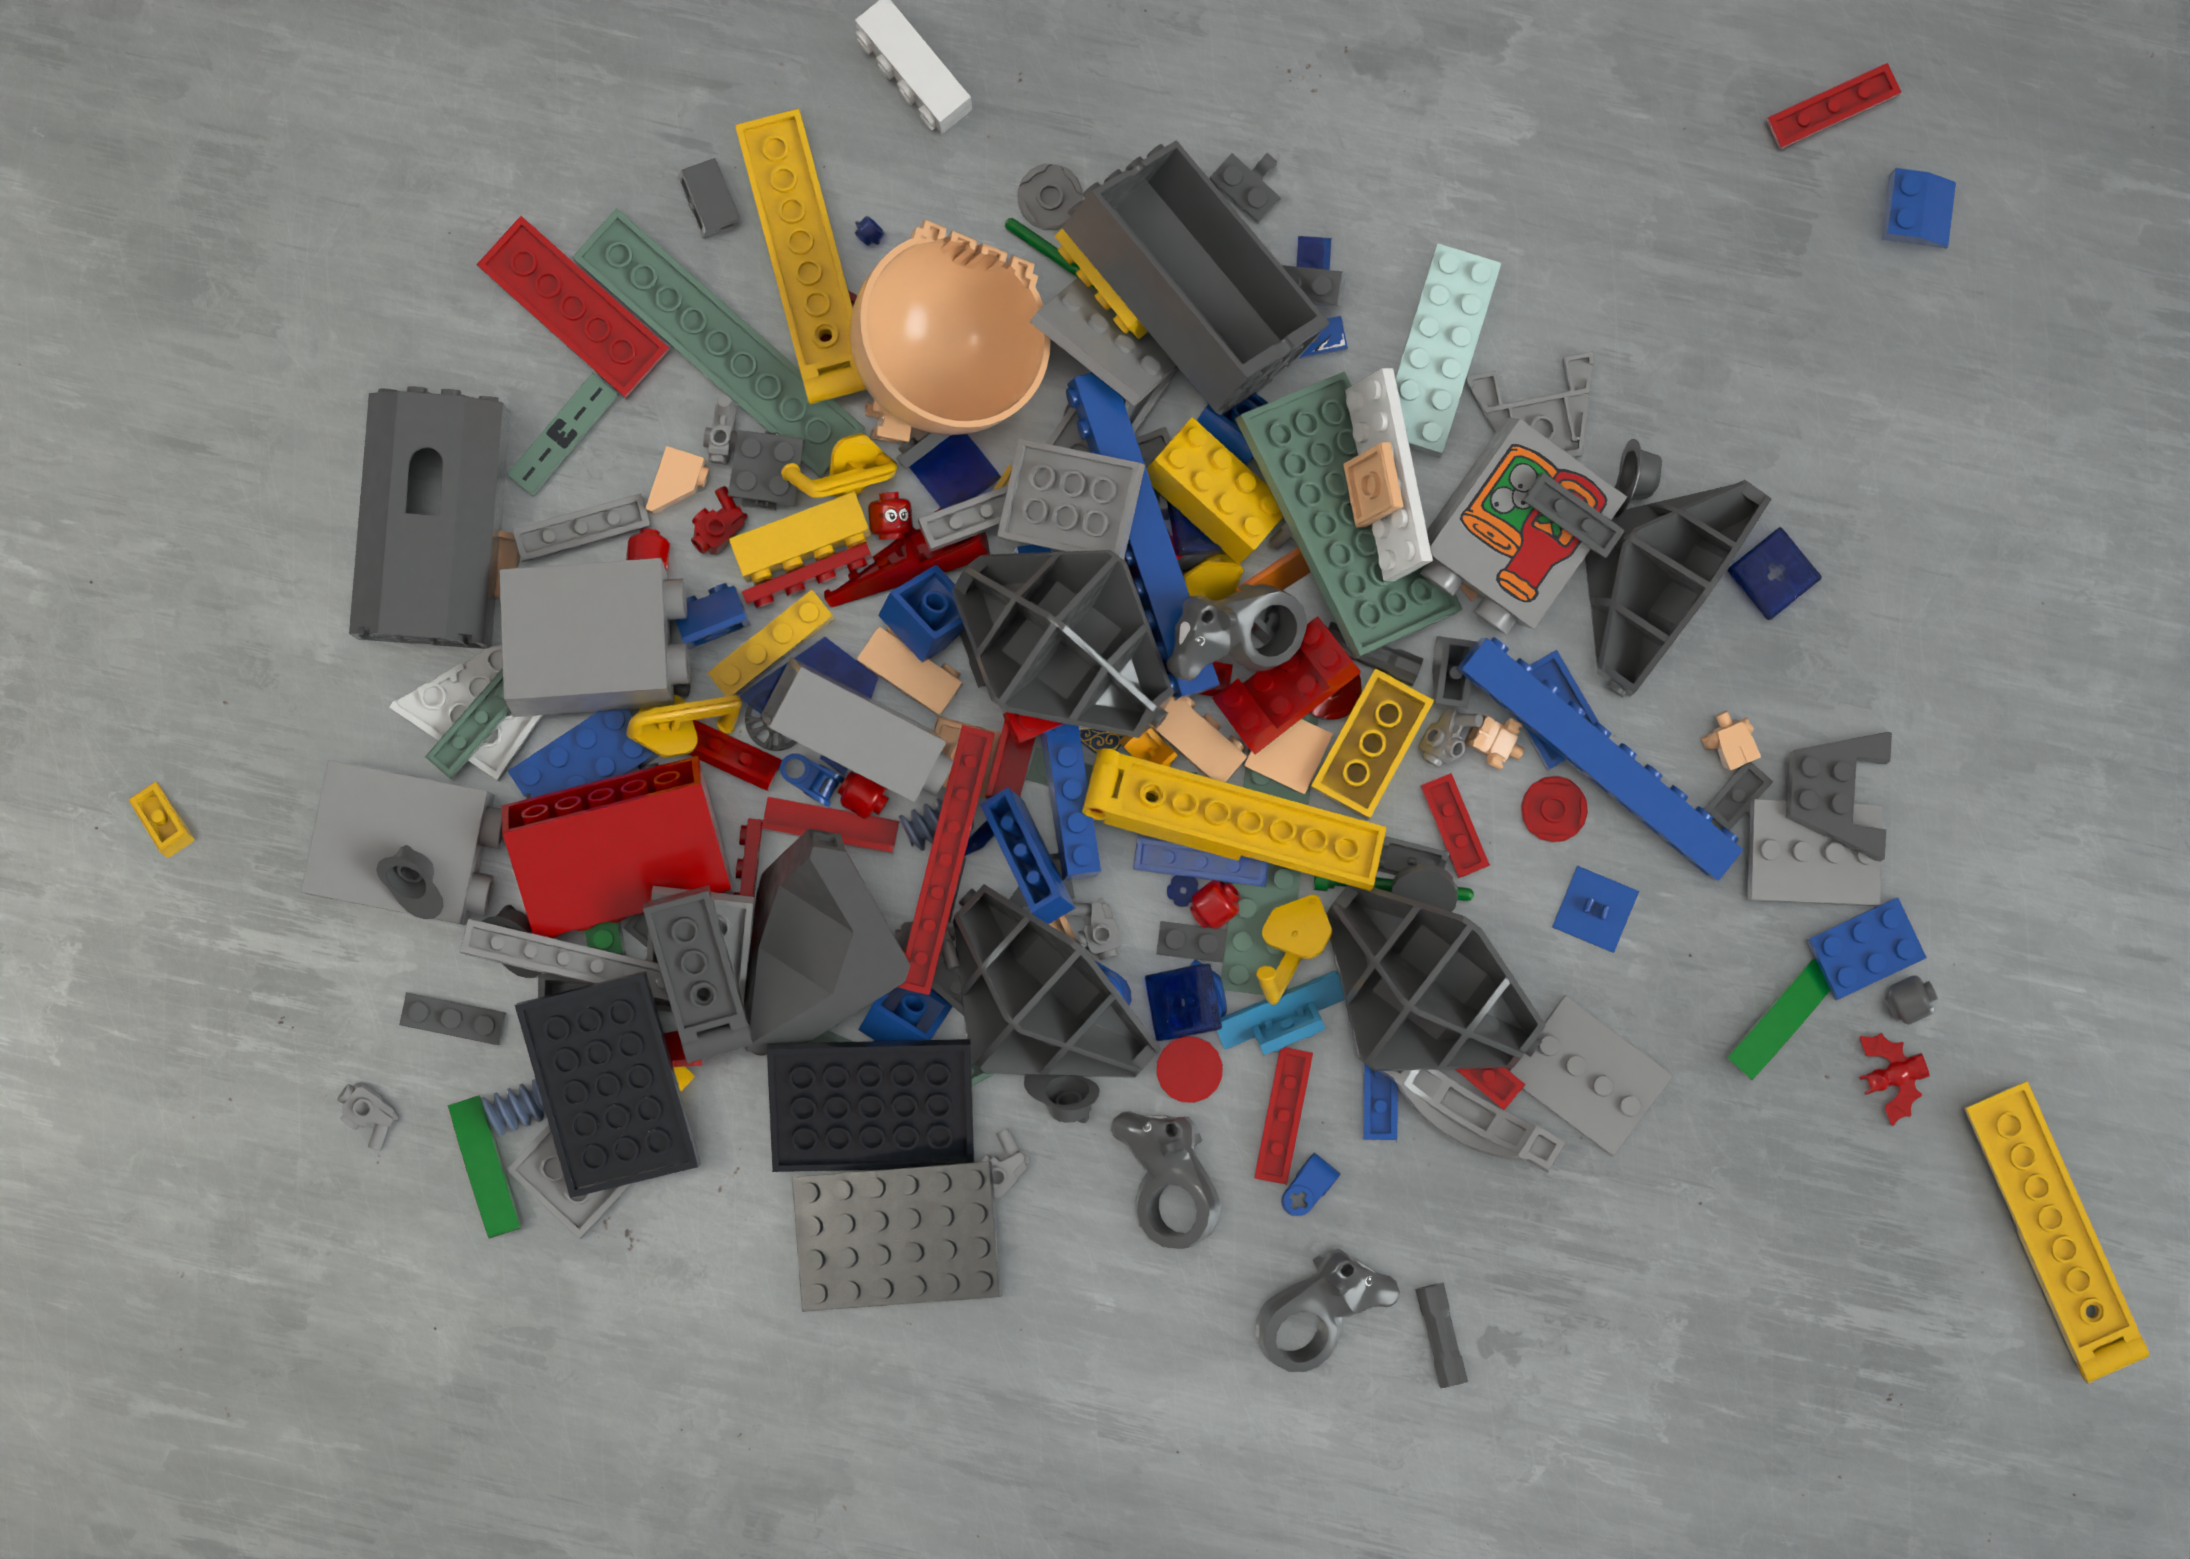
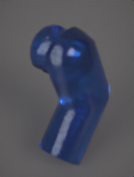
M987 820L968 839L964 857L981 850L994 837V833Z

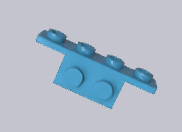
M1332 971L1286 990L1276 1005H1270L1265 999L1215 1020L1214 1026L1223 1048L1228 1049L1256 1038L1263 1055H1266L1273 1051H1279L1299 1040L1310 1038L1316 1033L1325 1030L1326 1028L1318 1011L1345 1000L1339 974L1337 971Z

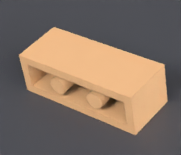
M879 626L856 659L858 663L939 717L944 714L963 685L962 681L958 679L961 674L946 663L939 667L930 661L931 658L922 663L889 627L884 630Z
M1172 696L1165 708V711L1168 712L1167 717L1157 729L1153 726L1152 729L1206 777L1227 782L1247 759V756L1243 753L1246 747L1232 735L1229 739L1224 737L1218 731L1221 725L1207 713L1203 717L1193 709L1196 703L1191 698L1186 697L1174 701Z

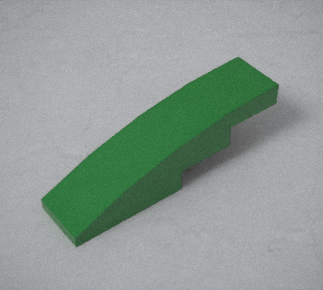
M1814 959L1803 968L1767 1008L1768 1010L1747 1032V1035L1726 1057L1750 1080H1753L1830 992L1821 969Z
M478 1095L448 1105L465 1168L488 1238L490 1239L520 1229L521 1225L507 1174L502 1165L481 1096Z

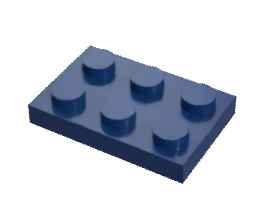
M1557 650L1530 665L1535 670L1532 674L1540 682H1543L1544 679L1551 682L1560 690L1558 697L1567 704L1571 700L1579 705L1586 712L1583 717L1592 725L1595 722L1599 723ZM1523 725L1548 770L1566 760Z
M1898 897L1807 939L1835 1000H1839L1927 958Z

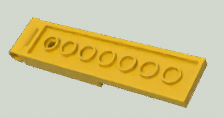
M800 109L736 124L738 139L809 405L867 390L857 372L852 355L850 324L853 307ZM825 334L832 336L827 342L820 340Z
M1107 748L1097 751L1082 809L1085 816L1091 817L1094 820H1104L1103 824L1239 861L1242 855L1368 891L1372 890L1375 883L1387 829L1385 826L1128 756Z
M2024 1081L1965 1107V1112L2018 1228L2017 1234L2084 1381L2089 1384L2148 1358L2147 1346L2138 1330L2028 1081ZM2089 1305H2093L2095 1308V1313L2092 1317L2086 1315V1308Z

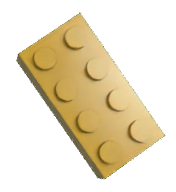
M1193 417L1172 437L1146 467L1152 487L1238 565L1259 546L1283 517L1269 486Z
M854 491L729 538L745 581L747 583L754 582V585H759L773 579L772 574L784 569L786 573L804 567L803 562L816 558L819 561L834 555V550L847 546L849 549L864 542L867 543L866 538L872 535Z
M1375 668L1310 788L1369 820L1434 700Z

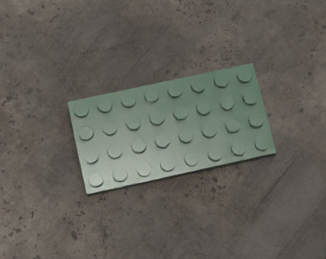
M1344 371L1243 413L1235 418L1355 660L1463 610L1456 594L1451 596L1420 574L1425 565L1396 581H1384L1382 570L1379 566V555L1375 536L1372 532V524L1367 527L1356 528L1343 466L1344 463L1358 456L1345 390L1352 385Z

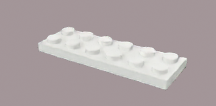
M1382 368L1346 389L1345 393L1358 455L1381 442H1391L1404 507L1373 523L1372 532L1375 536L1383 580L1396 581L1432 562L1433 559L1393 368Z

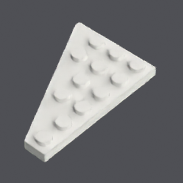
M502 642L491 646L474 658L441 674L433 681L425 683L399 700L393 701L389 708L439 741L503 668ZM510 712L468 761L499 781L543 715L513 717Z

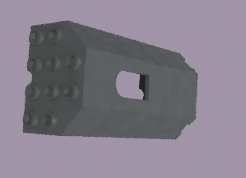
M1176 140L1166 147L1163 144H1159L1148 153L1147 158L1144 160L1139 156L1126 167L1124 172L1117 169L1105 179L1104 184L1100 185L1099 182L1091 185L1083 193L1085 199L1075 204L1068 211L1070 218L1062 228L1212 409L1222 416L1263 389L1286 366L1289 367L1330 323Z
M408 386L407 392L380 388L377 393H369L349 634L356 639L488 649L492 646L496 599L494 592L496 590L499 532L502 525L511 414L504 403L499 402L498 397L479 396V398L462 395L460 390L441 389V394H433L428 392V388ZM423 448L436 450L441 455L443 461L439 516L406 513L410 460L415 452Z

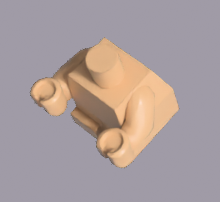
M875 399L873 403L866 404L865 416L877 418L878 421L877 427L871 430L870 439L899 445L909 442L911 426L893 417Z
M1723 711L1716 715L1720 727L1713 729V733L1707 734V737H1701L1705 750L1717 749L1722 766L1730 771L1761 757L1756 743L1751 736L1754 728L1748 718L1732 721L1728 711Z
M1482 715V726L1471 727L1464 742L1465 746L1478 753L1487 755V764L1497 769L1503 768L1502 762H1505L1509 756L1519 760L1524 753V748L1515 743L1518 739L1517 735L1520 733L1518 729L1519 727L1522 728L1523 724L1514 718H1510L1501 724L1489 716Z

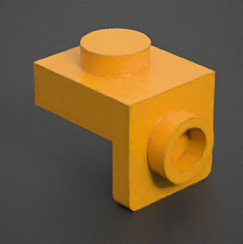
M1152 727L1139 738L1125 735L1119 741L1132 757L1170 767L1172 761L1178 756Z

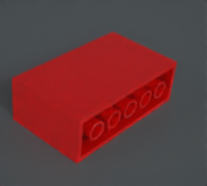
M698 756L501 805L503 838L531 930L535 935L554 939L564 932L572 930L585 931L591 929L596 924L608 921L616 923L623 921L627 916L639 913L644 914L643 903L651 901L653 886L692 890L709 885L711 892L723 894L731 890L728 860Z

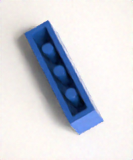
M1007 787L982 802L980 806L1031 913L1047 924H1050L1075 909L1072 899L1024 800Z

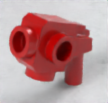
M726 486L715 490V494L722 506L719 511L716 512L712 509L709 512L704 508L692 519L694 534L691 542L702 554L708 551L712 555H717L730 543L729 538L735 537V534L744 527V521L748 519L747 513H743L740 506L736 507L733 499L728 496Z

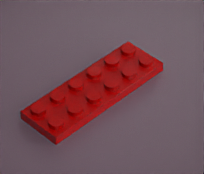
M522 216L512 224L476 264L625 399L670 350L665 343Z

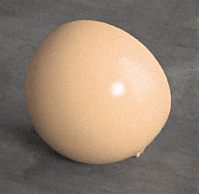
M924 219L920 228L916 227L912 231L910 239L885 255L863 282L855 300L851 316L850 342L857 372L868 392L884 410L899 421L913 428L935 434L961 435L974 433L990 428L1017 412L1031 399L1044 378L1050 356L1051 339L1030 323L1035 313L1044 306L1036 289L1038 276L1033 274L1034 263L1012 255L1007 263V252L985 243L978 245L977 240L953 230L949 233L948 237H945L946 227Z

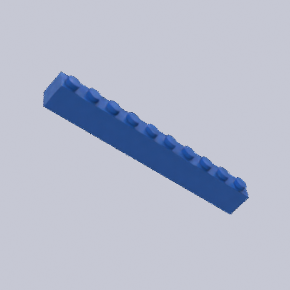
M1093 372L1074 377L1067 384L1066 397L1070 407L1076 409L1079 418L1077 421L1078 433L1082 440L1086 439L1090 450L1089 453L1145 464L1122 396ZM1145 466L1124 561L1127 562L1130 568L1133 582L1174 692V701L1211 690L1220 685L1213 663L1203 668L1199 675L1190 681L1175 678L1167 669L1166 663L1175 647V625L1183 613V603L1190 595Z
M1037 545L1017 546L1014 553L1051 552V548ZM1064 724L1041 734L1040 737L1063 881L1096 877L1101 872L1093 818L1085 816L1082 812L1088 783L1079 726Z
M1495 637L1491 640L1480 638L1456 670L1711 880L1719 881L1744 850L1736 844L1739 838L1725 827L1719 830L1711 823L1714 818L1700 806H1697L1696 809L1686 802L1688 796L1674 785L1670 788L1660 781L1663 777L1662 774L1651 765L1646 764L1643 767L1635 760L1637 754L1624 743L1618 746L1610 740L1609 737L1612 733L1598 722L1592 725L1583 717L1586 712L1579 705L1571 700L1568 704L1558 697L1560 690L1546 679L1540 682L1532 675L1535 670L1521 658L1517 661L1506 654L1509 648Z

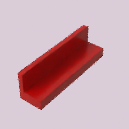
M1005 720L985 794L986 799L991 798L1007 787L1021 797L1036 739L1034 737L1016 745Z
M768 797L760 829L800 837L807 829L841 834L843 843L846 846L894 854L900 821L875 816L863 819L848 811Z

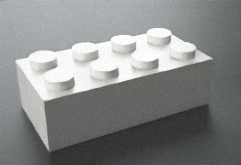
M891 0L877 1L855 19L857 27L855 34L858 37L856 40L868 55L873 52L877 56L876 59L879 63L877 66L889 80L893 77L897 80V85L900 88L898 90L910 106L913 103L917 104L918 110L921 113L919 115L931 131L936 128L942 135L972 111L970 95Z

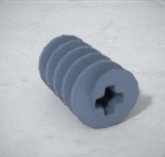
M940 798L935 799L936 810H933L927 803L924 804V815L922 816L915 809L911 810V821H908L903 815H899V819L912 847L915 844L921 851H924L925 839L931 844L933 843L943 803Z
M536 1079L532 1080L531 1091H528L523 1083L519 1084V1095H515L508 1088L505 1100L497 1092L494 1093V1104H490L485 1097H482L487 1118L492 1128L499 1135L506 1133V1124L512 1131L518 1130L519 1119L525 1126L531 1125V1115L538 1122L544 1120L545 1109Z

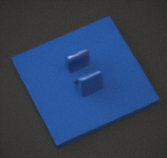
M1577 866L1552 928L1614 953L1639 891Z

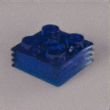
M1782 527L1776 529L1728 568V572L1767 620L1774 618L1822 578L1820 573ZM1770 565L1773 568L1779 567L1782 570L1780 574L1781 581L1776 578L1771 581L1767 575L1771 572L1768 568Z
M1209 963L1145 976L1156 1041L1171 1040L1216 1031L1222 1028L1213 974Z

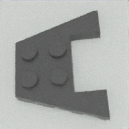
M1892 732L1821 744L1790 752L1786 818L1823 836L1828 835L1843 842L1844 846L1852 850L1857 849L1869 855V858L1881 862L1884 860L1886 829L1853 825L1856 762L1858 760L1879 764L1889 763L1891 759Z

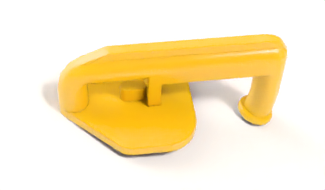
M859 433L844 437L835 444L831 453L829 476L812 480L804 475L800 467L795 463L785 465L781 475L784 480L789 481L812 498H822L831 495L838 498L854 491L858 495L868 485L889 480L897 472V463L885 454L868 436Z
M1226 553L1211 555L1191 569L1183 571L1182 575L1190 596L1201 595L1211 600H1220L1235 593L1243 574V567L1240 564L1238 565Z
M674 695V705L641 708L630 719L626 734L630 739L661 757L669 758L691 753L697 744V734L692 720L720 716L716 721L718 729L726 734L732 733L741 710L742 700L737 695L686 703L683 698Z
M1308 895L1276 907L1272 910L1263 926L1262 936L1265 943L1270 947L1286 952L1276 970L1271 966H1262L1256 972V977L1259 979L1264 997L1270 1005H1276L1279 1002L1302 958L1311 959L1320 955L1332 935L1331 925L1318 895Z

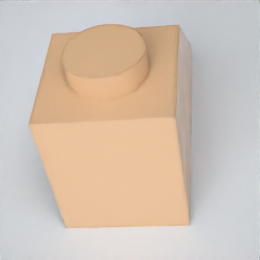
M666 446L645 508L646 511L655 515L696 494L699 486L704 487L710 472V468L705 467L707 463L705 458Z

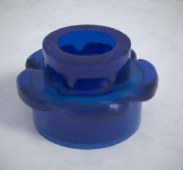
M866 215L860 222L858 220L855 222L858 228L855 234L867 246H870L872 243L880 244V239L885 235V232L872 218Z
M1175 875L1171 879V884L1167 886L1169 899H1173L1174 904L1177 906H1188L1189 903H1192V895L1198 891V881L1192 877ZM1182 887H1185L1187 889L1186 893L1184 894L1180 892V889Z

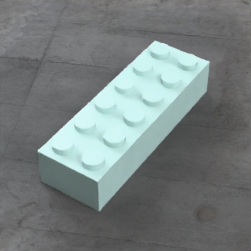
M1439 243L1433 254L1395 379L1410 449L1441 458L1501 263Z

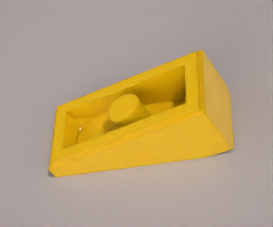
M156 781L128 799L159 852L166 858L173 856L194 842L195 839Z

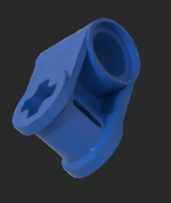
M798 753L787 755L780 765L783 779L828 808L831 805L829 800L838 784L843 783L845 780L844 777L821 764L818 765ZM791 760H800L805 766L804 774L799 778L789 777L785 769L787 763ZM826 779H829L824 790L820 793L819 791Z
M1314 1152L1283 1193L1281 1200L1283 1209L1292 1216L1307 1214L1321 1196L1323 1197L1341 1173ZM1303 1193L1302 1201L1306 1204L1304 1208L1296 1207L1292 1209L1293 1201L1289 1198L1290 1195Z

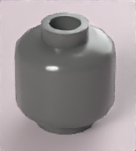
M1913 975L1891 985L1889 996L1885 997L1896 1022L1902 1020L1903 1023L1910 1025L1934 1013L1933 1001L1937 1000L1938 997L1930 981L1923 983L1920 977Z

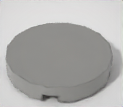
M1042 164L1032 168L1022 178L1018 188V206L1022 216L1032 226L1042 230L1061 229L1070 218L1068 211L1075 204L1083 200V189L1078 177L1068 168L1061 165Z

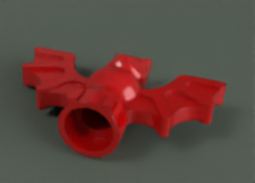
M1879 1033V1035L1874 1037L1860 1036V1043L1865 1056L1881 1057L1890 1062L1886 1069H1876L1872 1073L1860 1076L1859 1079H1867L1870 1089L1864 1092L1865 1095L1876 1091H1884L1889 1086L1899 1087V1093L1896 1098L1885 1105L1888 1121L1891 1126H1894L1898 1120L1904 1117H1911L1913 1102L1922 1097V1093L1915 1087V1081L1930 1077L1922 1053L1907 1058L1903 1053L1904 1042H1890L1883 1036V1033Z

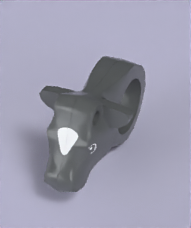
M1267 584L1248 587L1220 600H1211L1201 595L1190 596L1184 601L1183 613L1175 625V647L1166 663L1167 669L1175 678L1187 681L1194 680L1203 668L1229 653L1235 661L1249 670H1271L1290 660L1301 647L1307 626L1304 607L1291 594ZM1276 605L1280 618L1275 636L1268 644L1260 648H1254L1251 640V628L1255 618L1265 608Z
M1131 1111L1121 1112L1113 1119L1111 1132L1117 1140L1128 1146L1143 1169L1147 1171L1135 1199V1214L1139 1227L1143 1229L1149 1239L1162 1247L1186 1249L1195 1246L1212 1234L1219 1221L1221 1207L1215 1187L1194 1151V1147L1203 1141L1199 1133L1195 1134L1194 1122L1185 1116H1144ZM1169 1184L1182 1187L1189 1192L1195 1201L1197 1209L1196 1221L1187 1233L1175 1232L1161 1218L1159 1198L1164 1188Z
M1339 1248L1329 1251L1324 1259L1319 1255L1313 1259L1317 1268L1316 1274L1277 1293L1261 1307L1255 1322V1336L1259 1347L1270 1362L1288 1372H1307L1317 1368L1331 1356L1337 1346L1341 1332L1342 1317H1349L1373 1307H1391L1397 1302L1400 1295L1397 1282L1390 1276L1375 1272ZM1299 1312L1315 1314L1318 1319L1317 1332L1305 1347L1295 1351H1284L1277 1347V1332L1281 1324L1289 1316Z

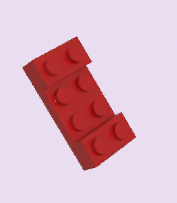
M1317 616L1307 624L1301 647L1290 660L1271 670L1258 671L1244 683L1237 678L1212 699L1244 743L1256 755L1359 675L1361 671L1327 626Z

